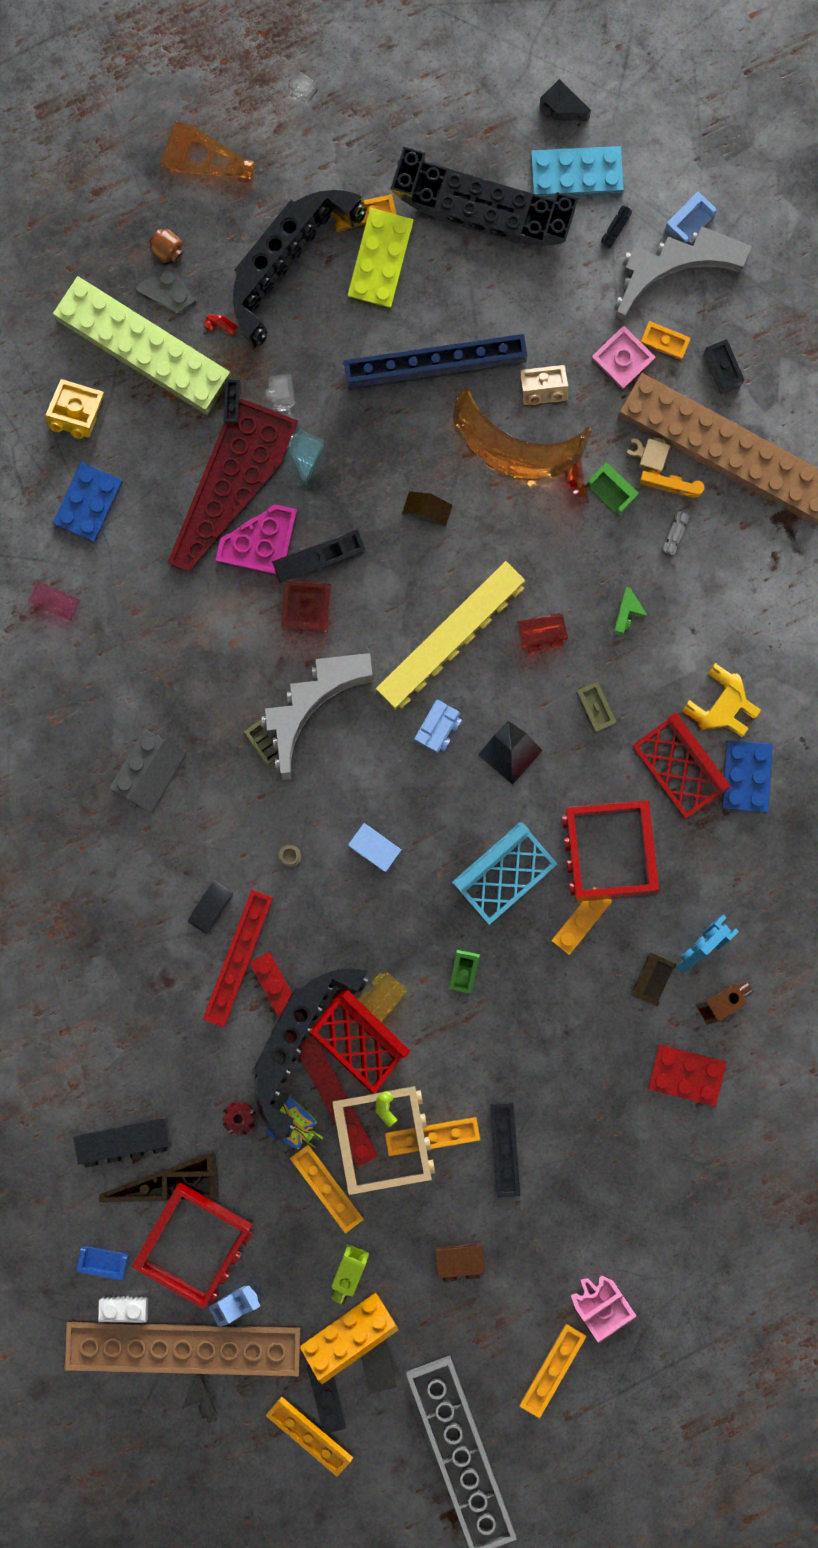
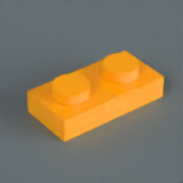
M649 321L641 343L682 360L691 338Z

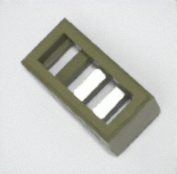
M261 719L243 733L270 771L276 769L275 759H279V754H277L279 752L274 751L273 748L266 754L263 753V751L273 745V737L268 736L267 730H264L265 732L255 739L252 737L263 729ZM267 737L270 738L268 741H266L265 743H263L261 746H258V744H259L261 741H263V740L266 739Z

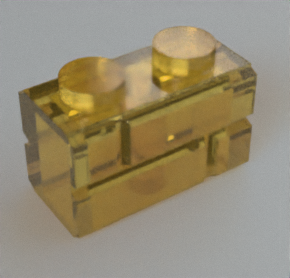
M387 972L384 975L379 973L372 982L375 987L371 992L365 991L358 999L380 1022L385 1019L408 990Z

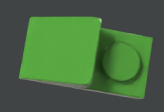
M629 587L624 589L613 634L620 636L624 634V631H629L632 618L628 617V615L646 618L647 616Z
M457 950L449 989L471 994L480 954Z

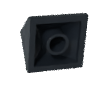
M507 721L478 755L513 785L543 750L526 732L510 721Z

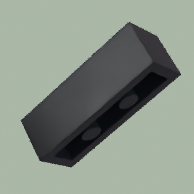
M225 379L224 423L239 424L241 381L238 379ZM229 410L233 412L231 419H228Z

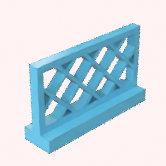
M519 822L459 875L452 884L490 925L557 865V862L531 834L525 824ZM526 837L533 843L532 853L520 852V843ZM517 846L516 852H512V850ZM536 847L541 853H536ZM507 854L516 855L515 868L503 867V858ZM520 855L532 856L531 869L519 868ZM536 856H545L550 864L543 870L535 869ZM500 861L499 867H494ZM490 869L499 870L498 883L486 882V873ZM502 870L515 871L514 884L502 883ZM519 871L531 872L530 882L526 885L518 884ZM534 872H540L534 877ZM472 885H482L481 898H472L466 891ZM485 885L498 886L497 899L484 898ZM501 886L514 887L511 899H501ZM517 887H522V889L517 892ZM475 901H481L480 907ZM484 902H497L496 912L488 917L484 912Z

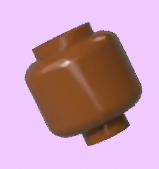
M159 229L149 240L151 244L150 251L163 263H168L171 260L176 262L183 254L181 251L183 246L182 240L170 229Z

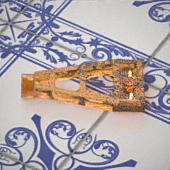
M178 121L174 123L160 161L161 165L181 172L243 177L246 179H251L255 168V162L242 158L201 130ZM195 142L202 144L209 151L206 160L203 162H195L188 159L192 144ZM216 152L230 159L227 167L222 168L211 164Z

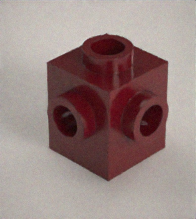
M240 1101L237 1105L232 1102L223 1110L226 1115L222 1118L225 1121L222 1125L230 1134L235 1132L239 1135L243 1132L246 1135L255 1126L252 1122L256 1119L253 1115L256 1112L247 1102L243 1104ZM235 1115H241L243 1121L236 1123L234 1121Z

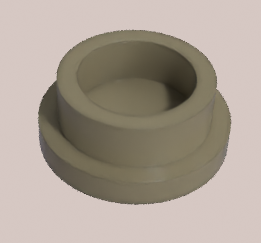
M285 845L280 849L278 858L283 866L295 867L301 860V852L294 845Z

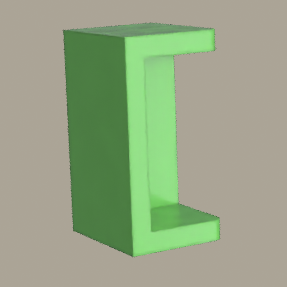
M607 462L586 484V487L618 517L639 495V492Z

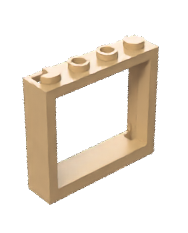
M415 1086L390 1090L388 1092L392 1094L393 1098L410 1095L423 1173L357 1185L344 1107L374 1102L378 1095L383 1092L332 1102L349 1195L432 1180L431 1174H435L433 1160H428L427 1151L431 1150L429 1137H424L423 1128L427 1127L425 1113L420 1114L419 1105L423 1104L421 1090L416 1091Z

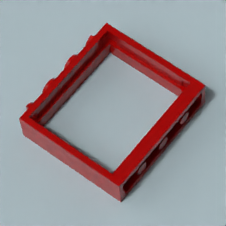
M649 800L566 808L565 815H562V826L567 828L568 837H564L565 851L570 852V859L567 860V872L572 873L573 882H569L570 896H574L575 902L658 895L659 883ZM639 811L647 884L582 890L574 816Z
M180 1182L135 1259L132 1268L205 1309L208 1302L213 1304L219 1294L216 1291L218 1284L224 1285L230 1274L227 1268L230 1263L235 1265L241 1255V1252L238 1251L241 1244L246 1245L253 1233L249 1230L253 1224ZM182 1197L240 1230L238 1237L206 1293L147 1260Z

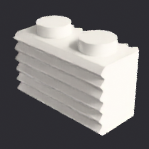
M104 1295L99 1300L98 1320L99 1322L146 1323L148 1320L149 1298L147 1296L145 1298L143 1296L140 1298L138 1296L135 1298L127 1296L125 1298L119 1295L111 1298L110 1295L108 1297Z

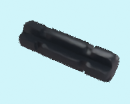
M621 206L618 215L615 216L608 227L607 233L602 237L601 243L606 247H612L615 238L618 237L626 224V220L629 219L632 213L629 207Z

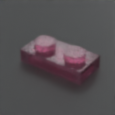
M38 581L28 602L71 621L80 600Z

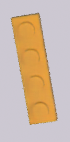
M476 1117L427 1125V1127L423 1128L424 1137H429L431 1149L480 1140ZM416 1128L385 1133L389 1156L419 1151Z
M309 1144L290 1158L345 1233L364 1220L363 1216Z
M568 1324L564 1325L520 1402L519 1406L538 1418L541 1417L584 1342L585 1334Z
M282 1396L266 1414L268 1419L336 1477L353 1459L349 1453Z

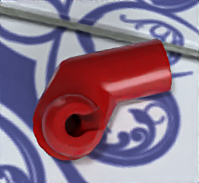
M208 315L203 322V326L209 331H212L217 326L230 335L238 328V326L223 315Z

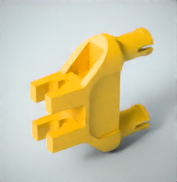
M715 663L707 675L724 685V691L710 711H704L689 700L681 712L698 722V728L701 730L726 727L742 737L749 728L734 718L738 710L755 719L761 709L746 699L740 675L737 673L730 674Z

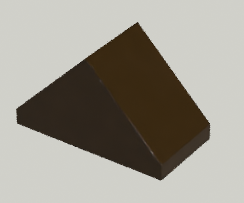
M409 491L402 514L446 527L452 504L431 493Z

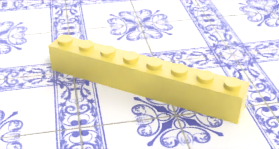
M505 561L376 688V692L394 710L398 707L403 709L411 701L409 696L414 691L419 693L427 685L425 681L431 675L435 677L444 668L442 664L447 659L452 661L460 653L458 648L463 643L467 646L476 637L475 631L480 627L482 629L487 627L492 621L490 617L496 611L501 613L508 606L506 601L512 595L516 598L525 589L522 586L525 583V579Z

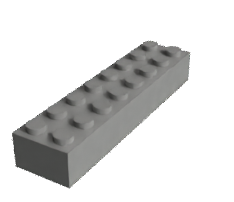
M446 1356L407 1371L410 1387L469 1548H496L517 1540L451 1356Z

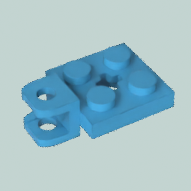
M724 914L702 932L706 939L703 936L700 937L693 944L692 949L689 948L680 956L682 961L676 968L681 973H684L707 956L714 948L720 949L739 932L736 928L731 932L726 924L721 925L727 918Z

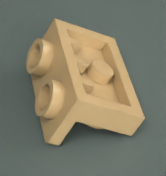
M565 365L520 370L524 405L568 400V382Z

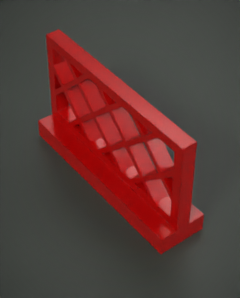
M675 712L668 717L669 719L632 746L683 816L688 819L732 787L681 717ZM667 726H670L674 732L672 742L660 740L661 731ZM676 737H678L681 743L676 742ZM647 741L656 742L654 755L644 754L640 746ZM659 743L672 745L670 758L657 756ZM675 745L683 746L687 749L686 760L673 758ZM690 755L695 761H689ZM648 758H653V764L649 761ZM657 759L669 761L667 774L657 772L655 769ZM673 761L685 763L683 776L671 774ZM688 764H695L700 767L699 778L687 777ZM703 773L709 780L703 779ZM661 776L667 777V778H666V783H665V781L662 779ZM670 777L683 779L681 792L671 791L669 788ZM686 780L699 781L697 794L684 793ZM702 782L712 783L717 791L710 796L700 795ZM674 794L680 795V799L678 800ZM683 796L696 797L695 807L687 812L682 806ZM699 798H703L704 800L699 803Z
M337 990L332 997L334 999L313 1026L309 1034L371 1094H375L401 1058H406L410 1050L349 990ZM337 1006L343 1010L342 1021H334V1010ZM355 1022L359 1026V1036H350L349 1023ZM344 1023L345 1037L335 1038V1024ZM329 1024L330 1038L324 1039L318 1031L323 1025ZM371 1037L374 1040L375 1051L366 1052L365 1038ZM359 1038L360 1052L351 1053L350 1039ZM336 1040H345V1054H339L336 1051ZM381 1053H387L392 1058L387 1066H381ZM366 1054H375L376 1067L367 1068ZM361 1055L362 1069H355L352 1066V1056ZM376 1070L377 1080L372 1085L368 1081L367 1071Z

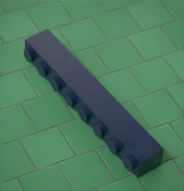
M524 334L349 359L344 360L347 387L350 389L526 363L527 350Z

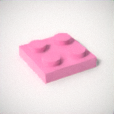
M625 326L615 333L591 357L622 390L656 358Z

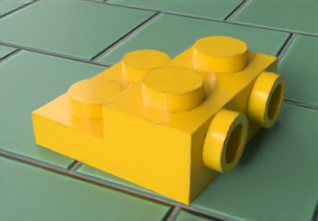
M61 379L46 413V425L54 432L64 430L70 432L73 437L78 439L83 437L89 438L97 420V413L103 401L104 392Z

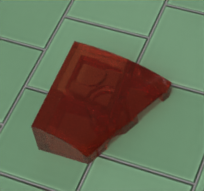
M576 456L564 457V470L567 484L570 485L572 501H579L580 504L589 503L581 458Z

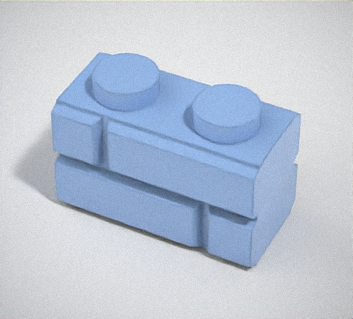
M436 699L414 741L436 754L440 750L445 751L451 739L447 738L451 730L456 732L462 721L459 718L460 712Z

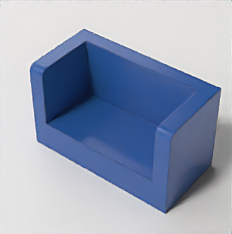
M83 1246L80 1250L76 1272L123 1280L126 1276L130 1254Z

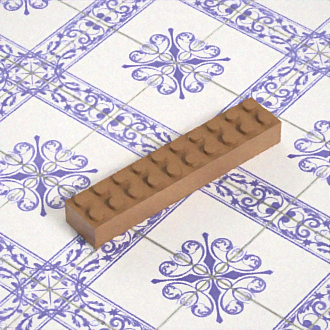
M641 373L618 415L619 419L652 437L665 440L666 444L670 445V447L815 526L818 524V468Z

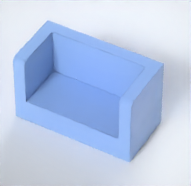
M697 191L667 222L664 230L674 239L688 244L693 233H699L701 226L705 227L715 217L717 209Z
M365 823L348 844L351 849L385 873L402 851V849Z

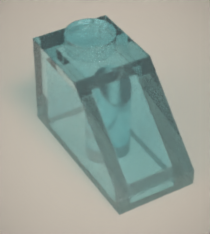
M299 429L297 435L293 434L291 436L288 446L291 447V456L301 481L307 485L325 442L324 439Z

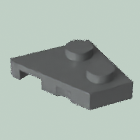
M169 264L135 286L138 293L144 294L177 315L196 303V300L172 264Z

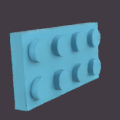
M621 146L531 151L533 194L545 197L556 196L557 192L566 195L623 193Z

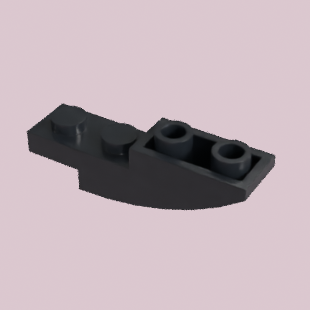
M356 529L274 560L272 564L279 583L349 558L365 551V547L359 531Z

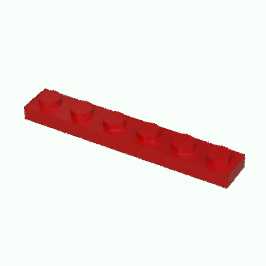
M251 889L203 1020L225 1027L273 897Z

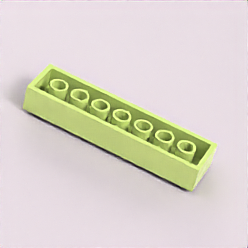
M78 276L53 312L56 321L207 416L225 390V379H232L230 371Z

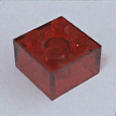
M285 580L282 629L328 633L332 593L331 584Z

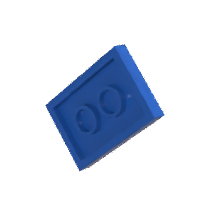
M80 462L54 518L53 525L95 543L123 481Z
M726 741L724 777L732 788L725 793L723 792L722 809L768 813L773 744Z

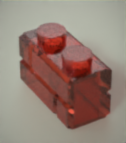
M563 613L517 622L522 651L528 650V653L542 651L541 647L550 645L551 649L564 646L563 642L568 640Z

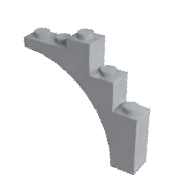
M701 226L699 233H693L690 245L667 237L665 243H660L656 255L634 247L632 253L627 252L622 264L626 266L624 274L629 276H627L622 288L626 290L624 297H618L614 309L617 310L615 318L624 321L631 306L639 296L656 281L671 273L687 268L705 266L725 268L741 273L752 246Z
M370 653L315 659L316 667H312L313 681L290 684L291 691L287 692L288 706L265 708L266 716L261 717L262 728L267 730L269 737H273L274 751L279 752V759H275L276 773H281L282 780L291 779V761L295 743L301 729L310 716L325 701L339 692L357 685L373 682Z

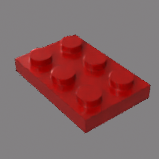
M659 1044L648 1089L716 1107L727 1062Z

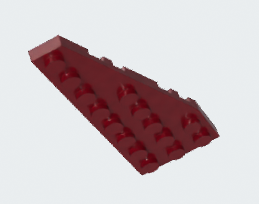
M240 398L239 424L224 423L167 562L169 565L187 572L193 569L282 464L298 425V420ZM230 410L228 412V419H231L233 414Z

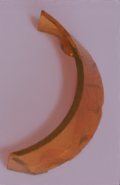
M464 388L455 400L453 421L455 427L459 428L467 441V447L473 454L476 452L486 461V465L505 475H512L518 479L537 480V478L549 476L553 478L572 467L581 459L593 428L588 426L577 436L560 443H530L510 436L490 422L475 403L468 388Z

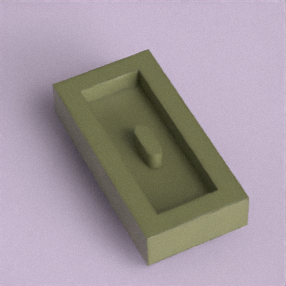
M598 681L576 691L595 733L617 723Z

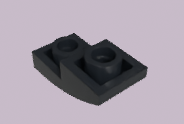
M214 880L188 919V923L207 934L220 918V913L233 897V892Z

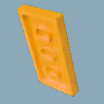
M375 1292L303 1343L300 1349L318 1381L324 1384L399 1329L382 1300Z

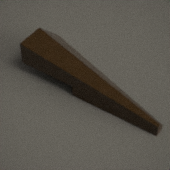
M213 1154L204 1155L99 1194V1202L168 1201L180 1182L208 1199L219 1198L218 1171Z

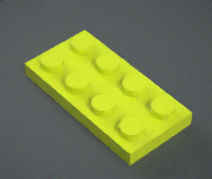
M370 208L347 297L391 308L414 219Z

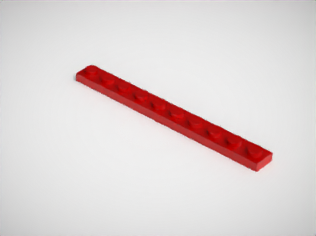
M269 951L249 963L279 1018L292 992ZM297 1011L294 1013V1018L297 1022L301 1023L304 1021V1016L301 1012ZM286 1032L291 1042L293 1043V1035L289 1032ZM309 1035L307 1040L301 1041L299 1048L302 1049L299 1057L336 1125L332 1102L348 1097L321 1046ZM352 1106L344 1107L351 1153L359 1167L378 1157V1154Z

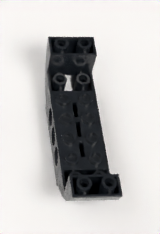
M403 147L390 190L413 208L432 216L434 219L518 244L543 246L557 245L566 241L579 198L559 192L556 193L554 200L425 162V152Z
M327 190L306 195L295 202L291 199L234 269L236 273L233 289L234 312L238 324L252 349H255L257 346L260 347L266 341L268 333L262 320L253 314L260 306V300L265 294L271 293L275 286L274 283L279 277L282 278L287 273L288 265L292 260H297L303 252L302 248L307 242L310 243L316 237L317 229L321 224L325 225L329 221L331 212H334L342 220L350 224L351 227H354L356 222L358 224L362 222L366 216L367 209L360 194L342 190Z
M350 968L325 973L311 980L301 989L296 987L286 1003L251 1073L255 1075L254 1091L259 1113L267 1128L277 1140L281 1141L284 1138L290 1137L295 1127L292 1124L294 1118L269 1106V1104H275L281 1092L277 1089L280 1082H286L291 1072V1069L288 1068L290 1063H294L299 1057L302 1050L299 1048L301 1041L307 1040L312 1029L309 1026L311 1021H315L323 1009L320 1006L322 999L326 1000L329 997L334 986L341 990H349L353 995L356 992L363 991L369 979L366 977L368 970ZM297 1011L301 1012L304 1016V1021L301 1023L297 1022L294 1018V1013ZM285 1032L293 1035V1043L285 1042L283 1038ZM274 1053L282 1055L283 1063L281 1065L274 1063Z

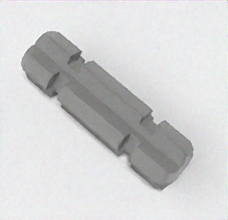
M682 511L676 513L674 518L676 522L672 523L666 538L668 542H665L662 551L666 554H675L676 544H679L685 529L684 524H687L689 519L687 513Z

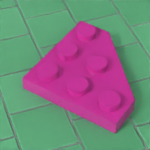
M274 504L262 514L250 519L230 534H226L220 538L215 561L276 575L272 561L288 554L297 509Z

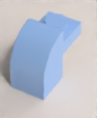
M245 1285L208 1306V1309L217 1325L221 1327L231 1323L243 1314L254 1311L260 1307L255 1291L250 1286Z

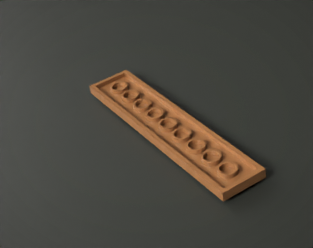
M67 1322L65 1370L299 1376L300 1328Z

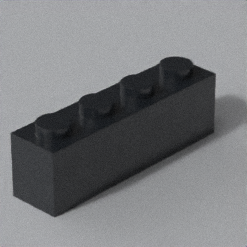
M167 1117L73 1137L78 1165L84 1164L85 1168L99 1165L98 1161L107 1159L108 1163L121 1161V1156L129 1154L130 1158L144 1156V1151L153 1150V1154L166 1152L167 1147L172 1145Z

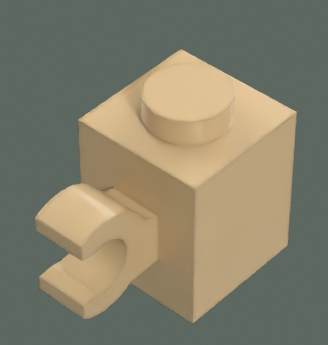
M654 437L653 440L648 438L644 448L640 440L632 438L630 443L636 445L637 450H628L626 454L630 457L641 458L638 469L644 471L649 469L656 470L661 473L670 445L666 444L665 440Z

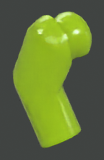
M385 1091L376 1098V1113L388 1127H391L397 1119L389 1111L393 1096L390 1092Z

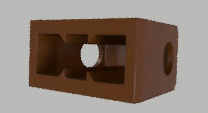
M747 982L739 986L732 984L696 1004V1007L706 1024L709 1025L721 1021L746 1005L747 1001L745 998L753 994V991Z

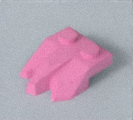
M604 1276L599 1278V1285L597 1287L588 1278L582 1279L584 1295L580 1296L577 1293L571 1295L575 1309L598 1343L637 1317L613 1280Z

